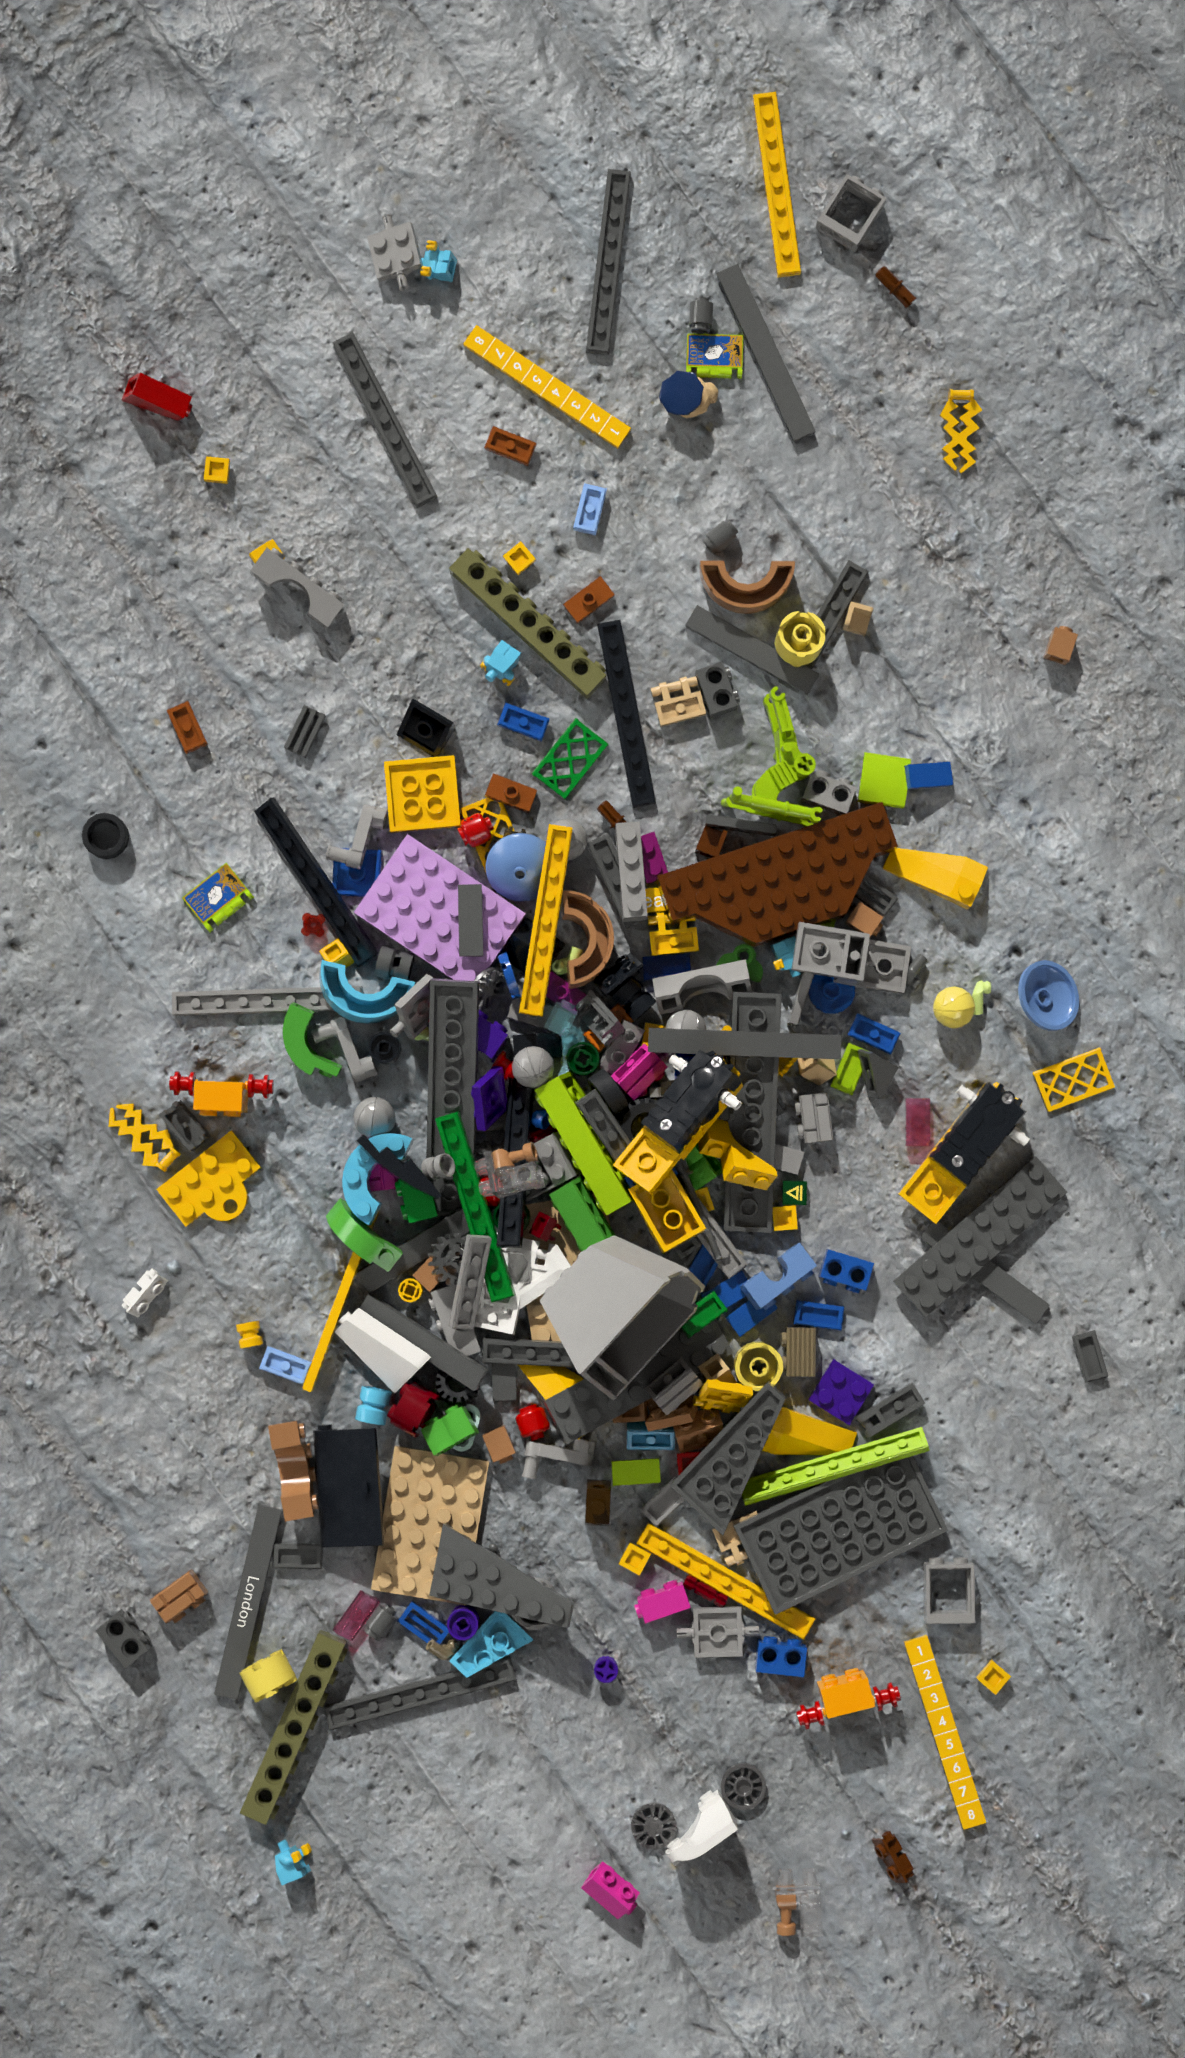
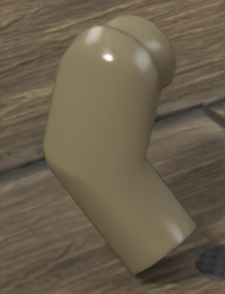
M432 1639L426 1645V1650L441 1660L452 1658L456 1651L460 1649L459 1643L454 1639L449 1640L447 1644L443 1645Z

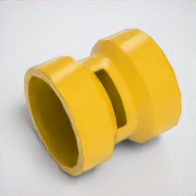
M415 1278L405 1279L399 1285V1296L406 1302L417 1301L423 1294V1285Z
M259 1320L236 1325L237 1332L242 1336L239 1340L240 1348L263 1344L262 1336L257 1335L261 1328Z

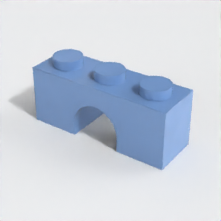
M801 1243L795 1244L776 1258L783 1268V1275L779 1281L770 1280L761 1271L740 1286V1289L756 1310L762 1307L764 1310H767L776 1303L775 1297L781 1293L785 1296L795 1288L793 1284L801 1279L803 1282L814 1274L812 1269L817 1265Z

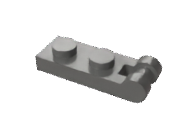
M913 1382L879 1403L861 1412L855 1418L858 1423H862L865 1428L864 1433L869 1438L919 1408L925 1402ZM876 1414L880 1422L873 1425L870 1417Z

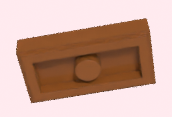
M493 426L484 448L487 451L529 466L537 443Z
M600 576L566 601L563 606L578 624L612 599L615 594Z
M189 701L167 710L186 754L208 745Z
M493 773L484 797L529 813L537 790Z

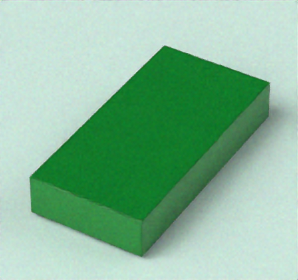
M715 1291L696 1303L698 1305L696 1312L681 1327L688 1338H691L728 1311Z

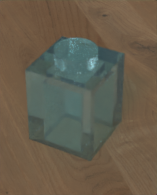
M562 1000L561 1003L556 1001L543 1027L565 1038L578 1013L574 1010L575 1005L565 1000Z

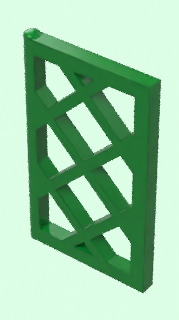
M575 718L532 772V776L538 778L563 799H566L609 744L582 724L579 719ZM575 726L583 730V738L569 739V734ZM596 740L601 744V747L595 754H589L587 741ZM584 742L585 755L571 756L570 743ZM561 744H567L568 757L554 759V753ZM586 759L587 764L582 771L574 774L572 761ZM569 761L570 774L556 776L555 763ZM551 763L553 776H542L539 771L545 764ZM571 778V784L565 792L558 788L557 780Z

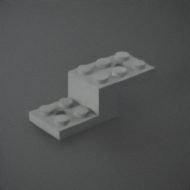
M799 922L791 970L834 977V983L904 994L911 946L870 940V934ZM815 944L824 946L825 954L823 956H816L813 953V946ZM881 960L887 961L890 965L889 972H881L878 969V962Z

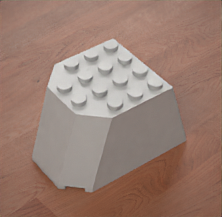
M614 1235L583 1250L572 1266L562 1272L560 1279L553 1286L546 1289L540 1302L577 1372L614 1401L696 1312L698 1305L695 1304L698 1293L704 1291L705 1285L687 1268Z

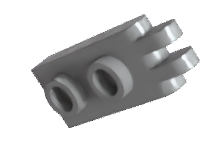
M622 1019L621 1024L626 1030L608 1045L598 1064V1068L604 1069L610 1076L632 1056L645 1032L644 1029Z

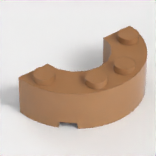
M700 561L699 570L702 584L713 601L729 611L752 614L772 607L784 596L793 577L795 561H771L769 572L765 578L752 584L739 583L731 578L726 571L724 561Z
M563 891L561 901L562 920L573 921L580 925L585 931L588 940L585 953L577 959L568 961L566 966L568 989H575L590 983L603 971L613 950L614 931L606 911L602 906L600 907L593 901L591 897L576 891Z
M298 1420L269 1425L271 1446L276 1455L280 1474L281 1503L285 1522L314 1517L315 1509H319L317 1495H314L313 1482L316 1481L315 1467L310 1466L309 1458H312L313 1454L311 1444H306L305 1425L304 1423L300 1424Z

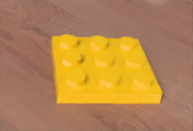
M455 755L384 761L390 833L460 827Z

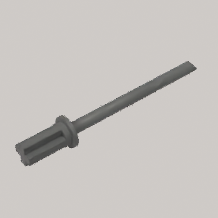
M680 1159L674 1166L678 1173L676 1177L678 1179L682 1178L692 1204L706 1227L704 1233L716 1261H719L723 1257L688 1176L693 1173V1170L689 1169L686 1159Z

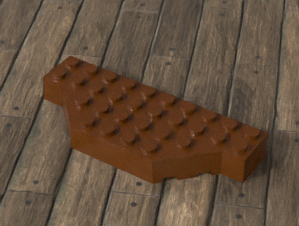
M883 802L658 875L656 882L671 925L695 918L744 941L752 947H756L797 933L799 922L823 925L843 918L873 858L895 851L898 845Z

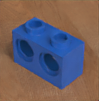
M826 1249L818 1276L824 1278L822 1283L836 1287L837 1282L846 1285L845 1290L859 1293L860 1289L867 1290L874 1263ZM831 1262H837L840 1265V1272L837 1275L833 1276L828 1272V1265ZM854 1269H860L863 1272V1278L860 1282H854L851 1279V1272Z
M764 1636L763 1640L758 1639L755 1670L760 1673L804 1677L807 1646L802 1644V1640L788 1639L787 1642H780L777 1637ZM766 1649H773L776 1655L773 1659L766 1660L762 1657L763 1652ZM792 1651L800 1654L798 1661L794 1663L787 1661V1655Z

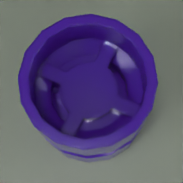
M467 1604L458 1605L452 1609L447 1620V1628L451 1636L458 1640L472 1638L479 1626L480 1617L478 1611L473 1606Z

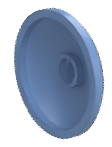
M525 833L511 834L497 841L490 849L486 860V875L493 889L501 896L513 901L525 902L537 899L546 843L534 835ZM523 871L524 875L518 876L516 872Z
M1048 960L1035 962L1023 971L1019 981L1018 994L1022 1009L1030 1021L1048 1031H1057L1070 1025L1078 1012L1079 994L1069 972L1061 965Z

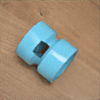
M362 1386L359 1399L363 1403L357 1406L355 1420L385 1425L388 1411L384 1408L390 1403L392 1391Z

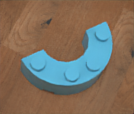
M322 960L320 966V987L327 1003L339 1015L357 1023H378L397 1014L394 1004L415 985L414 981L392 977L389 985L382 991L375 994H363L356 991L348 983L345 975V965Z
M395 1133L380 1134L368 1139L379 1152L383 1148L388 1147L400 1160L405 1159L414 1141L411 1137ZM358 1146L351 1153L344 1167L342 1187L344 1197L352 1212L361 1221L371 1225L382 1205L372 1194L369 1184L371 1172L377 1163Z

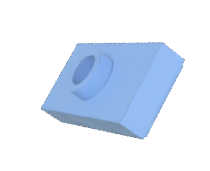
M584 483L574 522V531L596 536L607 488Z
M267 1346L259 1369L303 1385L312 1362Z

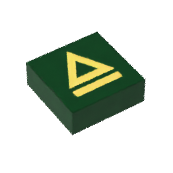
M783 1181L782 1205H807V1181Z

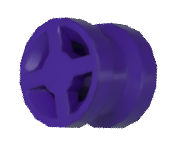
M602 1656L595 1662L594 1674L600 1682L610 1683L617 1677L618 1665L616 1660L610 1656Z

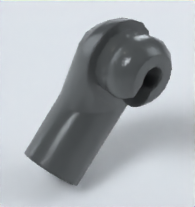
M918 954L908 967L906 987H910L913 991L921 984V980L916 978V976L927 963L925 956Z

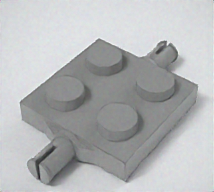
M386 214V216H382L385 229L367 236L378 281L397 279L399 290L404 291L409 288L406 275L420 269L423 264L413 224L407 222L394 226L392 215Z
M426 974L394 1004L399 1016V1022L389 1031L395 1038L402 1031H405L406 1036L414 1040L429 1025L430 980L433 978L432 976Z
M741 1606L722 1608L695 1607L693 1608L691 1628H677V1639H692L695 1658L743 1656L742 1644L745 1636H759V1626L744 1627Z

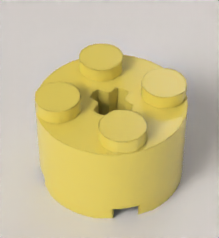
M795 611L788 614L782 620L776 634L774 645L777 653L785 662L793 667H800L813 662L819 656L824 645L825 626L818 616L810 612L802 613Z
M758 1341L744 1345L737 1352L734 1359V1372L742 1385L753 1387L754 1391H759L768 1381L774 1386L777 1384L783 1372V1361L780 1354L771 1345ZM756 1360L765 1364V1366L761 1367V1372L759 1373L756 1369H752Z
M282 1649L273 1652L264 1659L258 1660L239 1673L255 1703L273 1696L279 1692L278 1689L289 1686L297 1681L296 1674Z

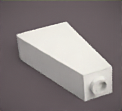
M360 1308L353 1314L348 1311L338 1321L341 1325L335 1333L394 1393L431 1358L426 1352Z

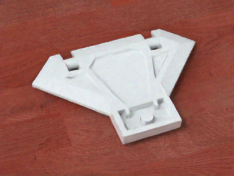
M523 1238L522 1248H502L516 1295L491 1302L484 1279L475 1327L514 1335L520 1309L544 1294L546 1289L553 1286L560 1279L562 1272L571 1267L559 1246L549 1243L548 1250L539 1249L540 1241ZM459 1256L453 1257L452 1259L448 1260V1262L454 1261L455 1259L459 1258ZM537 1258L545 1260L544 1266L536 1264Z

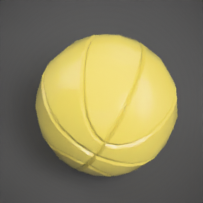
M955 986L948 987L936 996L933 1003V1011L937 1021L943 1026L953 1029L960 1028L971 1021L975 1012V1003L971 994L965 989Z

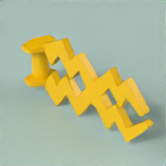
M949 389L948 401L940 414V417L948 422L943 429L952 437V441L942 448L948 454L943 460L954 471L957 470V467L952 459L958 458L960 455L967 461L959 470V473H963L976 463L969 455L976 448L967 441V437L980 428L971 418L980 413L982 409L974 399L973 389ZM969 400V403L963 406L968 412L959 417L967 428L958 433L953 427L959 421L950 412L959 406L952 401ZM959 444L963 450L957 454L952 448Z
M134 1104L116 1106L118 1109L127 1110L124 1118L135 1117L134 1126H128L127 1119L115 1121V1109L110 1108L108 1127H120L118 1136L133 1135L131 1152H144L142 1166L159 1167L162 1171L166 1172L173 1161L181 1155L174 1148L168 1129L158 1132L157 1124H142V1109L134 1111ZM150 1131L149 1140L163 1139L161 1150H171L161 1162H158L159 1153L152 1154L154 1143L141 1144L143 1132Z

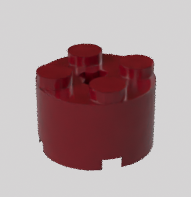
M414 1381L412 1384H404L399 1393V1396H401L400 1401L397 1405L393 1404L387 1417L391 1419L390 1424L417 1438L420 1434L416 1431L419 1427L423 1429L425 1427L424 1423L430 1420L437 1407L433 1403L434 1399L439 1400L440 1396Z

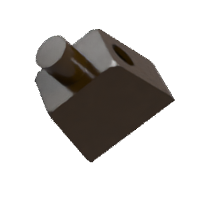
M587 1479L585 1525L609 1526L611 1480Z

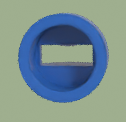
M536 1110L531 1116L533 1126L546 1130L550 1125L548 1120L549 1114L546 1110Z

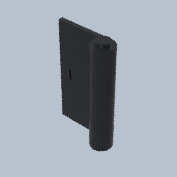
M332 1424L317 1425L318 1430H313L321 1547L385 1545L376 1428L337 1430L332 1428Z

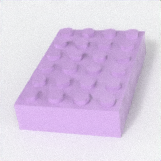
M408 834L354 911L356 916L451 980L474 981L482 971L494 965L499 954L503 952L514 932L526 918V913L482 884L484 957H459L458 885L481 883Z

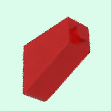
M141 372L129 378L121 399L126 403L176 421L188 417L192 409V404H190L192 396Z

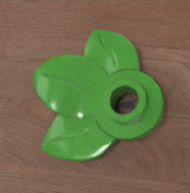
M741 944L737 946L733 953L722 955L717 962V965L740 961V953L746 952L748 954L746 963L750 980L760 982L762 979V965L756 960L755 950L750 945Z

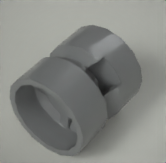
M382 946L376 963L375 976L386 979L393 976L409 980L415 954L401 951L398 954L395 949Z

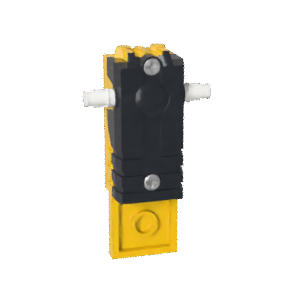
M699 1050L689 1063L682 1058H678L675 1054L671 1056L669 1063L680 1072V1075L663 1094L664 1097L658 1100L656 1107L650 1110L647 1118L645 1117L641 1121L643 1128L613 1164L614 1168L651 1195L677 1162L687 1157L725 1108L729 1106L738 1110L742 1104L735 1097L743 1087L739 1078L740 1073L734 1065H727L726 1061L714 1051L705 1053Z
M987 1082L977 1094L963 1085L958 1088L956 1093L968 1105L898 1193L899 1196L934 1224L938 1223L1007 1136L1022 1144V1146H1025L1030 1138L1025 1136L1024 1132L1016 1127L1017 1123L1027 1112L1021 1108L1023 1101L1020 1098H1016L1012 1092L1005 1091L1001 1083L995 1082L991 1084Z

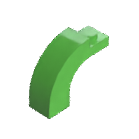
M295 1002L291 1003L283 1023V1041L291 1060L309 1075H312L315 1069L318 1068L320 1069L319 1073L326 1077L332 1078L333 1075L337 1077L343 1066L317 1054L308 1042L307 1030L315 1012Z
M340 1198L326 1215L327 1222L334 1233L353 1252L371 1264L373 1262L389 1272L402 1256L401 1249L379 1236L366 1223L361 1221L343 1199Z

